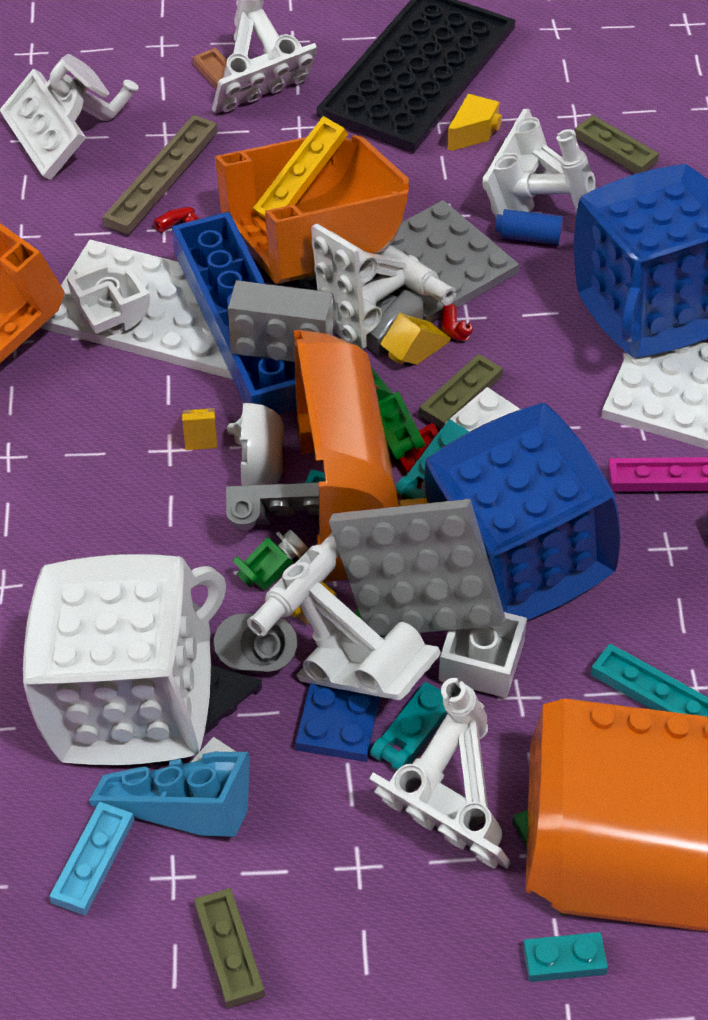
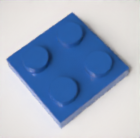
M310 683L296 738V751L367 762L380 705V697Z

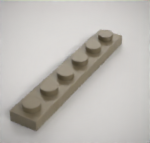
M192 115L103 215L104 226L129 235L217 134V123Z

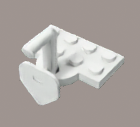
M67 54L52 69L48 81L41 72L33 68L1 107L0 112L42 176L51 180L86 139L75 122L81 109L102 121L112 120L139 87L131 80H124V86L108 104L87 91L89 88L104 98L108 97L109 91L96 73L81 60ZM70 71L74 75V78L66 73Z

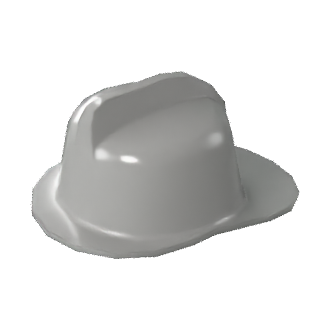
M254 614L232 615L225 619L217 628L214 636L215 651L219 659L229 667L250 671H277L288 665L295 656L297 635L292 625L284 618H280L264 637L255 634L247 624V620Z

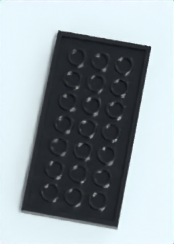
M410 0L317 106V117L322 118L324 116L336 124L415 152L515 29V19L459 0Z

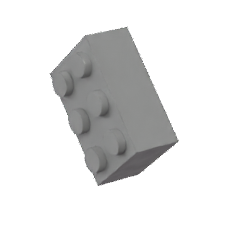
M236 280L228 306L231 353L295 362V330L326 333L333 336V293Z

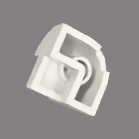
M103 264L67 278L68 286L78 312L84 323L88 322L95 334L119 324L126 331L135 326L145 316L149 308V293L130 268L127 270L107 268V264Z
M243 403L241 425L242 486L277 484L283 473L282 444L284 425L281 417L274 410L264 405Z

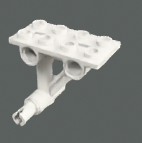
M264 0L236 1L237 10L234 18L236 26L234 40L236 42L233 54L227 59L223 78L218 81L212 106L215 114L222 111L229 112L235 109L237 105L245 102L252 103L267 93H277L292 83L300 84L307 80L310 75L318 47L315 43L302 47L299 41L292 35L285 34L279 36L262 9ZM252 31H254L264 47V55L250 60L247 55Z
M530 109L522 110L507 138H505L502 147L494 157L491 166L483 176V188L488 194L491 210L496 218L497 214L503 215L504 209L530 212L535 206L533 197L543 194H570L577 212L580 197L596 189V183L587 156L579 149L574 130H563L556 136L563 155L561 157L547 146L539 119L532 117Z
M319 224L311 227L317 291L333 293V332L345 341L357 345L362 350L367 347L366 335L378 326L382 318V311L376 306V303L403 285L421 296L430 295L445 306L450 305L454 301L456 289L439 280L437 273L420 263L416 257L407 255L393 246H388L379 254L365 252ZM376 273L381 274L373 280H371Z
M331 533L321 545L311 546L295 564L289 566L284 571L282 578L266 593L265 603L247 620V624L255 634L264 637L281 617L290 616L300 606L314 631L312 637L318 646L303 662V668L297 674L301 682L401 700L410 692L422 675L430 669L441 652L437 646L426 645L418 631L405 622H398L384 638L380 637L361 618L320 584L333 571L336 559L340 555L333 533Z
M450 678L443 683L441 688L443 705L448 714L421 758H416L413 764H406L400 767L390 782L374 772L369 780L377 787L374 793L382 798L381 801L394 810L401 812L403 807L406 808V812L413 817L415 822L432 831L434 826L438 827L437 831L444 835V839L461 850L468 845L471 847L470 851L476 854V858L487 866L495 869L499 864L508 869L511 861L503 850L498 847L502 839V829L488 809L480 747V739L484 738L488 732L485 706L478 700L472 688L465 685L462 681L459 683L457 678ZM459 745L466 798L441 784L445 776L442 772ZM485 823L482 829L475 831L479 824Z

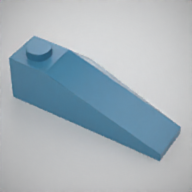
M214 751L202 754V760L183 764L181 759L169 761V767L149 771V768L143 766L105 774L102 776L89 802L94 807H97L98 803L102 802L131 812L135 818L201 836L236 837L248 811L250 756L248 752Z

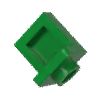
M269 537L245 561L238 556L232 560L240 568L236 574L249 587L257 584L264 591L293 563Z

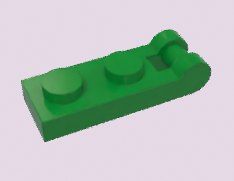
M399 391L378 401L385 438L396 460L405 457L404 453L415 447L418 450L426 446Z

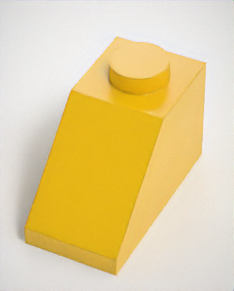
M468 94L448 128L447 150L454 151L489 141L494 130L498 131L501 126L500 102Z
M399 313L380 344L389 351L387 356L401 365L404 362L417 365L448 344L451 337L429 321Z

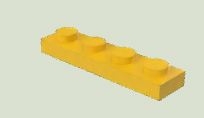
M323 116L253 207L254 211L265 219V210L295 205L348 136L346 129Z

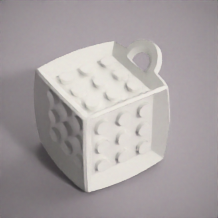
M156 554L94 556L44 565L41 568L27 619L23 656V683L35 723L47 745L61 762L88 765H131L175 760L195 756L200 752L210 698L211 657L209 620L218 611L226 592L225 579L218 571L209 566H202L191 570L180 556ZM204 585L208 588V597L204 605L196 612L192 603L191 590L196 586Z

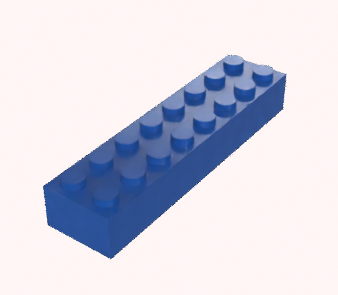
M230 212L172 226L174 254L243 402L264 405L274 410L278 415L296 410L295 362L231 353L228 306L236 280L265 284Z

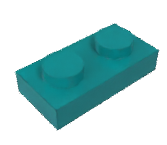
M601 932L524 939L523 950L529 982L607 974L608 965Z

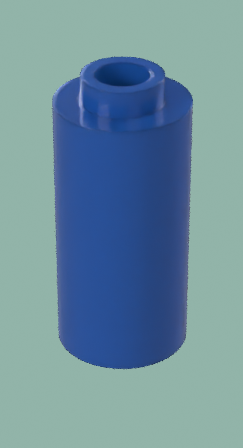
M504 209L503 215L497 214L495 232H500V238L559 246L563 216Z

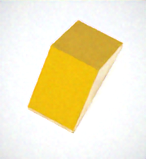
M215 408L183 410L182 422L185 450L218 448Z

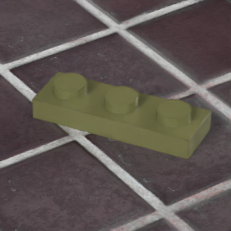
M594 115L575 128L577 139L636 174L647 171L658 162V152Z
M478 353L419 407V416L442 429L445 422L487 387L490 389L501 379L503 368Z
M228 888L194 898L195 908L227 1009L265 997V990L232 889Z

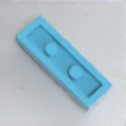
M102 802L98 803L49 896L51 904L84 916L87 915L135 821L133 813Z

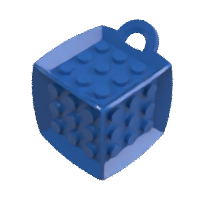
M687 164L667 166L633 174L582 195L579 199L574 232V265L578 293L599 326L619 347L633 358L672 351L708 338V179Z
M538 403L483 424L447 444L426 459L425 492L427 503L471 499L504 612L526 617L527 620L532 619L574 599L616 572L620 555L621 527L614 493L587 448L548 404Z

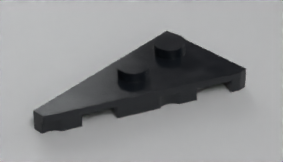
M211 665L210 698L204 736L214 729L221 719L234 713L237 710V705L252 693L258 694L262 689V680ZM169 761L150 763L151 769H160V767L168 765Z

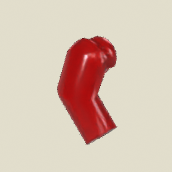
M187 206L170 210L154 219L153 223L157 231L161 233L180 221L187 223L198 220L199 217L195 214L196 210Z
M456 305L443 306V332L456 341L468 340L473 332L471 323L469 322L465 325V320L457 321Z

